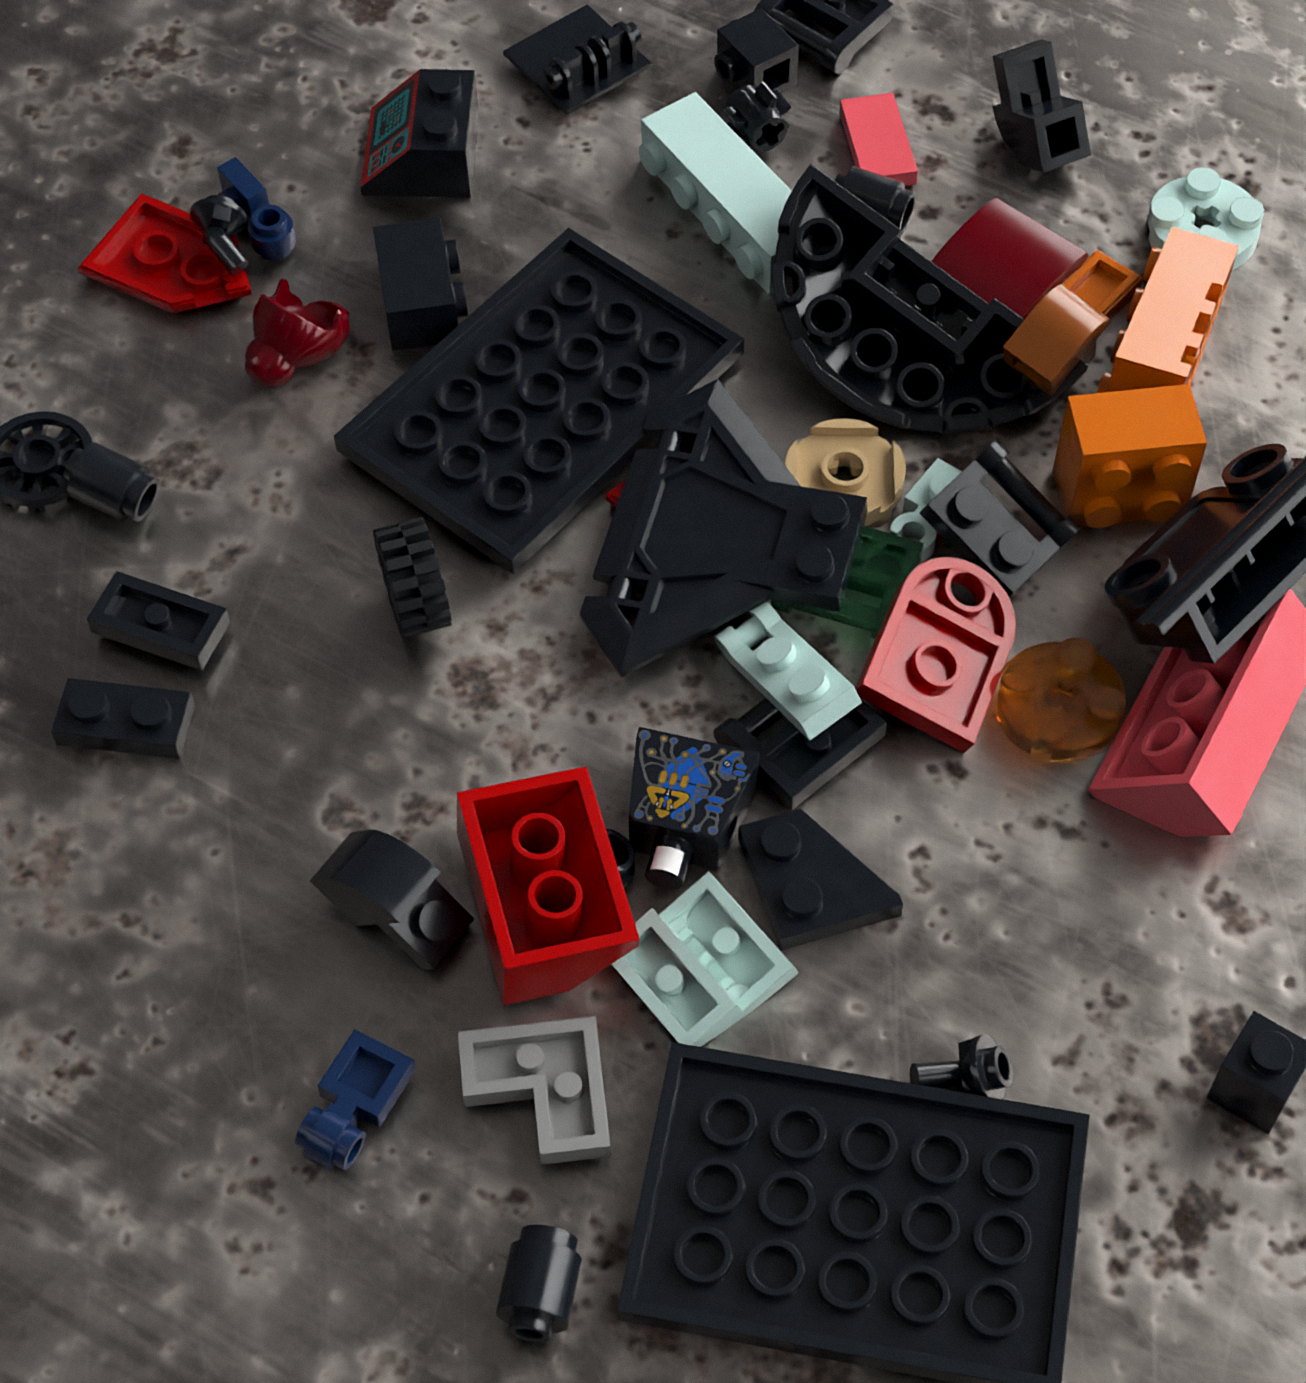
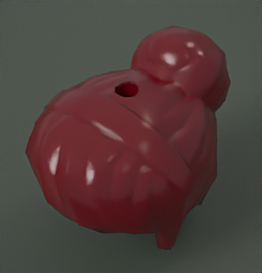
M282 278L279 280L273 296L267 297L265 294H262L254 307L252 317L255 339L250 342L246 349V373L255 383L261 386L274 388L287 384L293 377L295 369L320 363L328 357H333L340 350L349 335L350 312L340 304L331 301L319 300L303 306L300 298L290 292L288 281Z

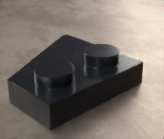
M802 809L739 826L738 839L780 951L902 915L903 902L900 895Z

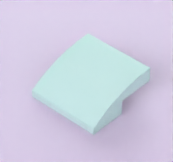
M709 871L659 915L651 908L636 921L635 926L640 939L639 946L612 963L613 967L678 1043L698 1047L706 1044L737 1023L799 973Z

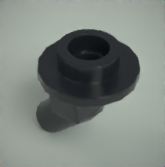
M211 195L196 201L191 206L190 219L204 233L203 243L208 245L231 276L240 273L247 267L249 261L229 236L241 232L246 227V213L232 199L222 195Z
M987 1034L958 1043L959 1060L912 1063L909 1076L910 1083L941 1089L963 1088L964 1093L1003 1099L1005 1088L1010 1087L1013 1079L1012 1064L1006 1049L1003 1046H997L994 1040Z

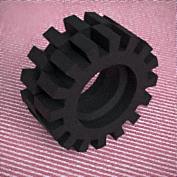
M423 517L373 529L374 543L384 584L387 588L390 605L392 606L394 618L402 638L451 626L452 618L449 610V601L445 593L444 580L441 577L438 558H436L432 539H430L429 530Z

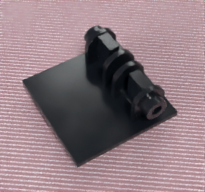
M588 4L503 51V55L566 115L652 67V62L637 49V43L642 40V35L634 22L625 24L620 21L612 27Z

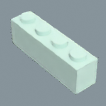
M696 92L641 119L642 145L639 146V156L645 169L651 175L659 176L671 189L678 205L685 210L689 209L702 222L709 238L716 244L721 243L731 253L739 269L747 278H754L769 295L774 293L772 263H775L776 246L779 238L778 222L792 191Z

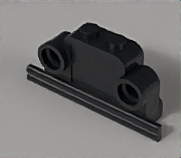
M1281 444L1258 446L1233 459L1222 471L1221 477L1225 486L1213 487L1192 497L1107 579L1104 586L1111 603L1119 609L1137 643L1184 648L1191 661L1215 664L1306 573V456L1304 458H1290L1286 447Z

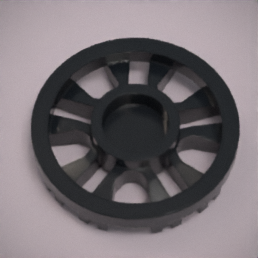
M47 411L27 413L15 417L0 426V446L6 439L16 445L13 453L0 451V498L3 500V503L7 506L12 505L17 510L20 506H27L29 512H35L36 509L44 512L46 511V505L54 504L64 499L68 503L72 502L73 498L67 492L68 482L64 481L61 474L64 473L67 461L76 449L81 448L84 450L89 444L93 443L86 428L72 417ZM48 425L63 428L54 439L46 436ZM32 427L35 435L24 438L21 430ZM19 479L11 488L3 485L8 481ZM29 484L33 485L31 493H26ZM48 485H54L57 487L49 491H44V488Z

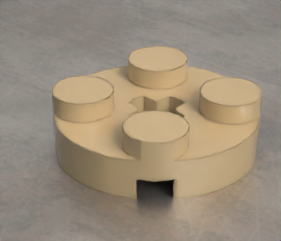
M843 418L820 422L811 427L810 435L803 438L798 444L796 439L789 447L786 455L785 466L802 487L867 497L868 513L864 527H879L886 524L891 518L892 510L900 501L904 490L906 463L901 448L894 440L891 446L887 440L878 436L879 428L865 421ZM845 466L850 467L851 475L859 477L850 481H842L834 478L833 475H837L838 467Z

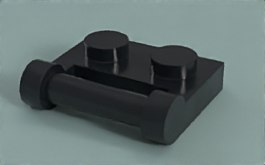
M761 0L754 11L762 8L799 47L821 58L822 65L836 74H841L850 64L853 55L892 20L894 3L888 0ZM791 9L837 35V37L832 40L785 14V12Z
M996 439L919 513L964 560L978 565L991 574L1003 587L1008 597H1010L1082 526L1070 514L1064 517L1008 460L1006 456L1010 452ZM987 474L1047 534L1040 542L980 482Z
M765 698L739 719L728 718L716 727L713 733L718 744L759 752V780L793 810L886 735L887 722L861 699L862 703L811 740L790 722L762 744L756 737L784 716Z

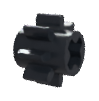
M761 82L758 87L755 85H745L737 89L729 97L722 111L730 120L727 125L753 151L765 152L778 146L785 138L790 126L782 115L791 109V105L778 90L772 91L765 82Z

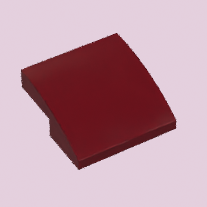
M995 197L960 227L931 262L987 303L996 298L1025 319L1042 298L1053 288L1062 284L1088 258L1086 251Z

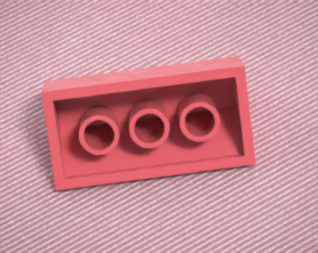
M1289 589L1215 664L1191 661L1184 648H1163L1088 788V791L1095 799L1178 837L1232 835L1306 685V608L1294 592Z

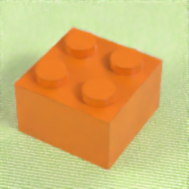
M1190 384L1068 396L1053 466V475L1064 517L1070 514L1082 527L1089 526L1092 528H1105L1116 523L1145 520L1164 522L1168 521L1191 499L1207 440Z

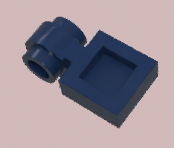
M236 157L218 166L217 170L222 187V192L218 193V195L232 199L246 213V228L249 232L253 250L269 261H278L286 258L296 243L291 216L282 208L269 203L267 189Z
M354 1029L318 1084L320 1097L333 1103V1105L329 1104L325 1111L318 1107H313L307 1113L297 1131L295 1144L304 1149L303 1156L327 1170H332L336 1166L343 1170L349 1169L358 1157L366 1138V1133L357 1128L358 1117L380 1128L416 1071L414 1059Z

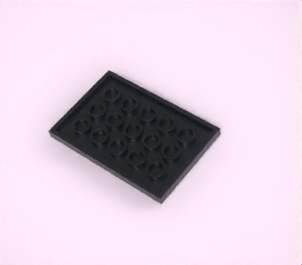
M567 228L334 435L336 450L514 575L633 460L636 449H645L655 439L643 432L648 414L718 379L744 354L745 339L572 229Z
M672 1042L617 1308L618 1320L954 1383H1062L1090 1114Z

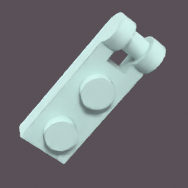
M767 601L750 610L751 618L736 629L728 626L714 636L716 644L727 660L809 740L816 737L862 703L854 685L787 625ZM765 638L767 639L757 649H755L754 651L751 650V648L757 645L759 642H761Z

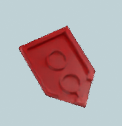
M142 193L78 267L79 274L171 313L252 295L245 269L233 276L229 274L208 245L203 243L204 233L194 225L190 219V213ZM235 234L229 236L239 248Z

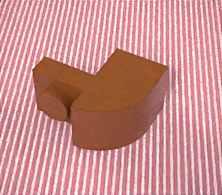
M1060 284L1042 298L1003 346L1004 362L1046 393L1053 396L1080 360L1088 365L1095 357L1096 340L1109 325L1111 319Z

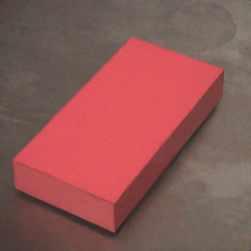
M894 93L841 99L839 114L854 165L904 182L905 186L916 185L918 170Z

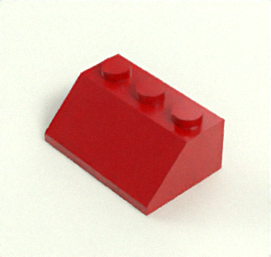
M587 766L457 792V836L503 1006L569 992L639 946L638 932Z

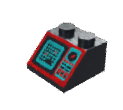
M419 69L371 108L360 186L361 195L471 198L479 127L475 70Z

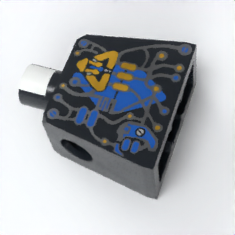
M639 727L636 737L629 807V841L635 852L650 855L645 878L651 884L664 889H679L684 884L689 864L710 869L721 866L738 832V828L742 824L757 793L760 765L759 752Z

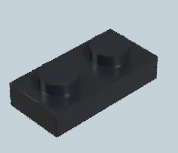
M118 571L115 572L87 617L91 632L201 671L231 623L227 608Z
M68 678L51 733L56 745L180 759L195 704L191 692Z

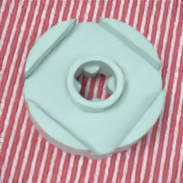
M1195 168L1188 173L1187 177L1178 178L1167 183L1154 195L1147 220L1150 229L1148 239L1152 248L1154 246L1162 249L1171 227L1239 245L1232 269L1234 270L1244 264L1256 249L1261 222L1264 216V207L1260 201L1253 198L1240 186L1220 178L1216 171L1210 168ZM1206 220L1213 223L1215 227L1206 224L1199 228L1194 225V221Z

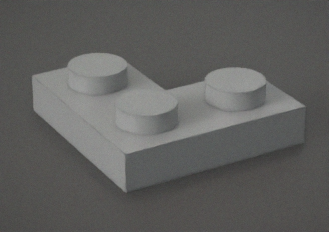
M596 1016L458 1032L465 1107L534 1099L541 1165L611 1157Z

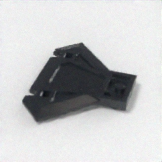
M718 379L649 413L643 432L649 437L658 439L656 448L636 449L593 573L594 580L609 585L606 595L585 596L579 613L581 620L622 678L768 600L840 612L868 513L867 497L802 487ZM681 446L693 447L692 452H680ZM633 591L645 593L642 602L630 600Z

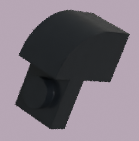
M1040 39L994 55L993 62L1001 104L992 106L1000 134L1018 161L1025 167L1044 173L1091 156L1083 102L1061 96L1052 42Z
M370 829L351 832L310 880L355 926L377 924L423 970L435 969L475 919L436 880L441 873L436 866L406 843L377 830Z

